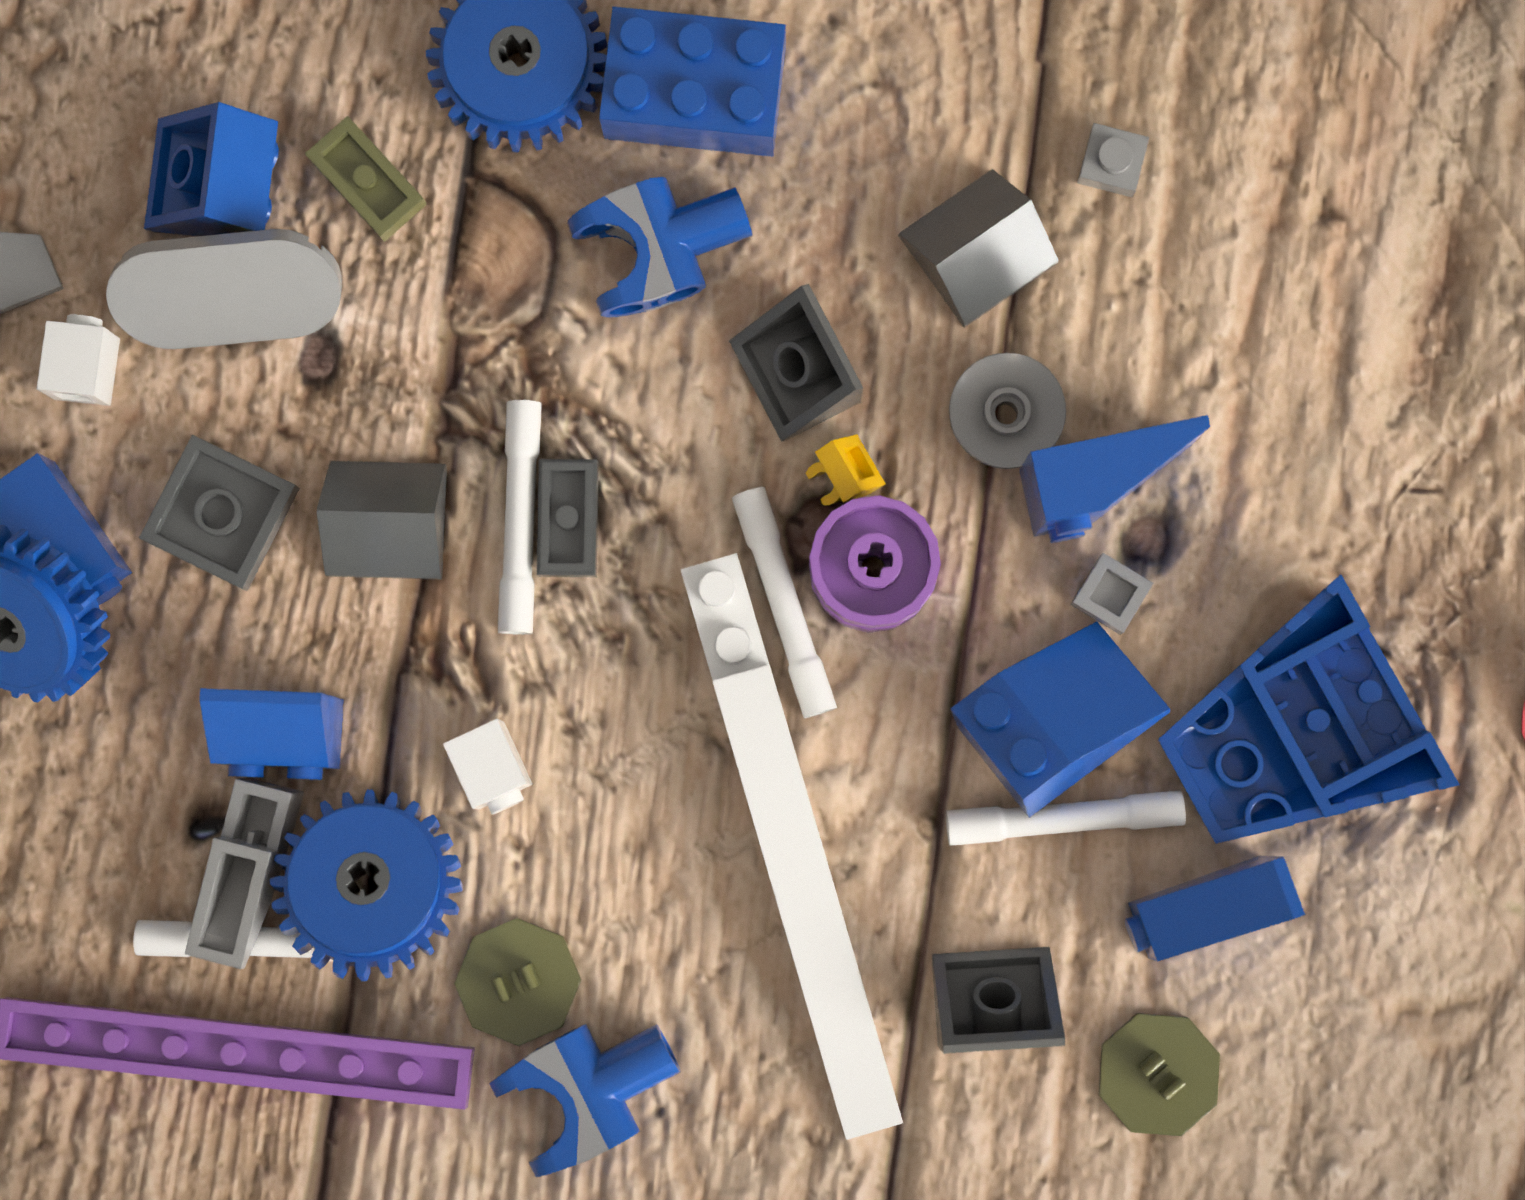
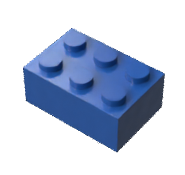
M612 7L599 115L604 139L774 157L786 51V24Z

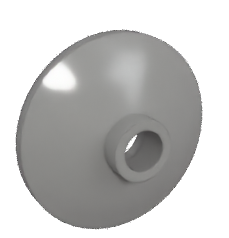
M998 353L978 360L960 376L951 395L949 417L957 441L970 456L991 467L1014 469L1023 466L1022 464L1031 451L1054 447L1065 425L1066 402L1058 380L1043 364L1022 354ZM1001 405L1011 406L1016 412V420L1011 424L1000 423L996 419L995 409Z

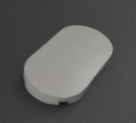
M269 229L156 240L133 246L123 254L122 260L114 266L109 277L106 299L112 317L127 334L142 343L157 348L184 349L288 339L314 333L333 318L340 303L342 275L336 259L323 246H321V249L318 248L315 244L308 242V236L292 230Z

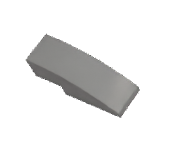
M253 778L235 779L221 837L213 838L184 955L238 969L245 968L275 891L270 885V878L280 876L282 870L274 859L277 854H287L289 843L284 837L287 833L293 834L304 794L303 791Z

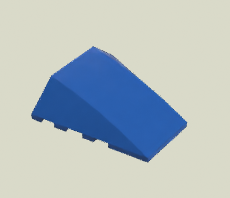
M1341 574L1158 739L1215 844L1293 826L1304 821L1321 817L1326 818L1358 808L1409 798V796L1460 785L1431 732L1424 727L1369 629L1371 627Z

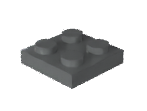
M192 435L139 539L248 591L300 488Z

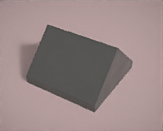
M993 169L908 226L898 235L964 328L1059 262L1032 200Z
M809 284L800 286L729 340L781 442L861 403L863 386Z
M330 461L316 510L325 576L442 580L447 465L436 463Z
M1050 947L932 954L938 1047L943 1054L1065 1046V1033Z

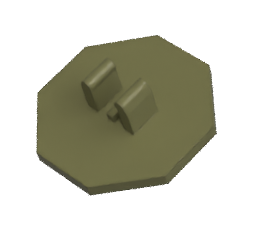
M515 918L472 938L454 984L473 1028L520 1046L563 1027L582 979L564 936Z
M1137 1013L1102 1043L1099 1096L1130 1132L1183 1136L1217 1105L1220 1053L1188 1017Z

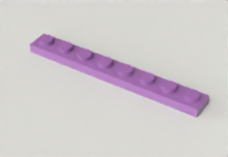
M12 997L0 999L1 1060L463 1110L468 1107L475 1047Z

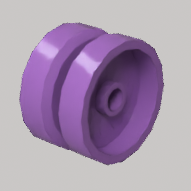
M879 495L852 499L833 510L816 531L809 556L812 591L823 610L843 626L867 633L893 630L914 618L934 591L941 566L938 541L926 519L905 502ZM877 557L883 562L884 567L879 577L874 578L866 575L867 567H862L865 559Z

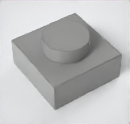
M1094 123L1090 131L1077 183L1133 197L1136 192L1150 137Z
M1102 553L1070 605L1121 635L1125 632L1154 583Z

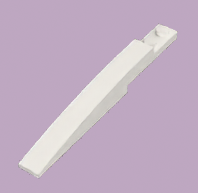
M735 553L680 569L845 1138L848 1140L902 1124V1117L738 555Z

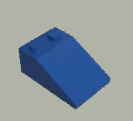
M1208 415L1031 451L1019 472L1034 537L1049 534L1050 542L1057 543L1085 536L1084 531L1091 529L1092 524L1188 449L1211 427Z
M1097 621L997 673L950 708L959 730L1029 818L1171 712L1168 705Z

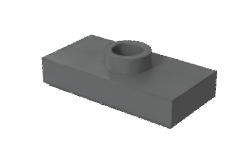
M539 459L538 577H597L599 462L597 459Z

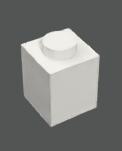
M69 314L67 315L66 323L46 321L36 389L54 400L111 406L120 338L105 327H102L103 321L101 319L91 316Z
M495 719L443 743L472 809H482L488 806L491 814H496L522 802L524 798L520 790L533 785L505 722L500 719Z

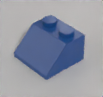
M221 102L158 118L144 229L152 232L190 236L265 230L272 210V203L269 197L272 169L277 162L279 153L276 142L278 121Z
M200 688L199 701L210 763L229 765L228 776L264 778V767L267 766L287 767L288 779L322 780L323 769H340L344 699L314 692Z

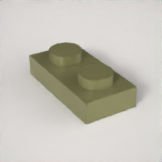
M348 116L305 153L311 163L384 242L427 205L424 198Z

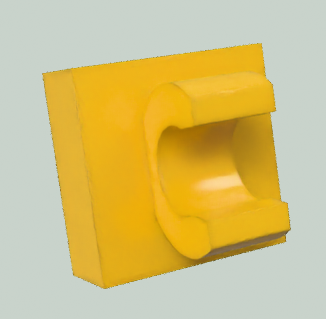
M858 434L832 440L815 451L820 462L812 464L805 473L808 479L827 473L831 480L833 490L820 499L823 505H831L841 501L844 503L852 499L864 497L885 485L883 478Z

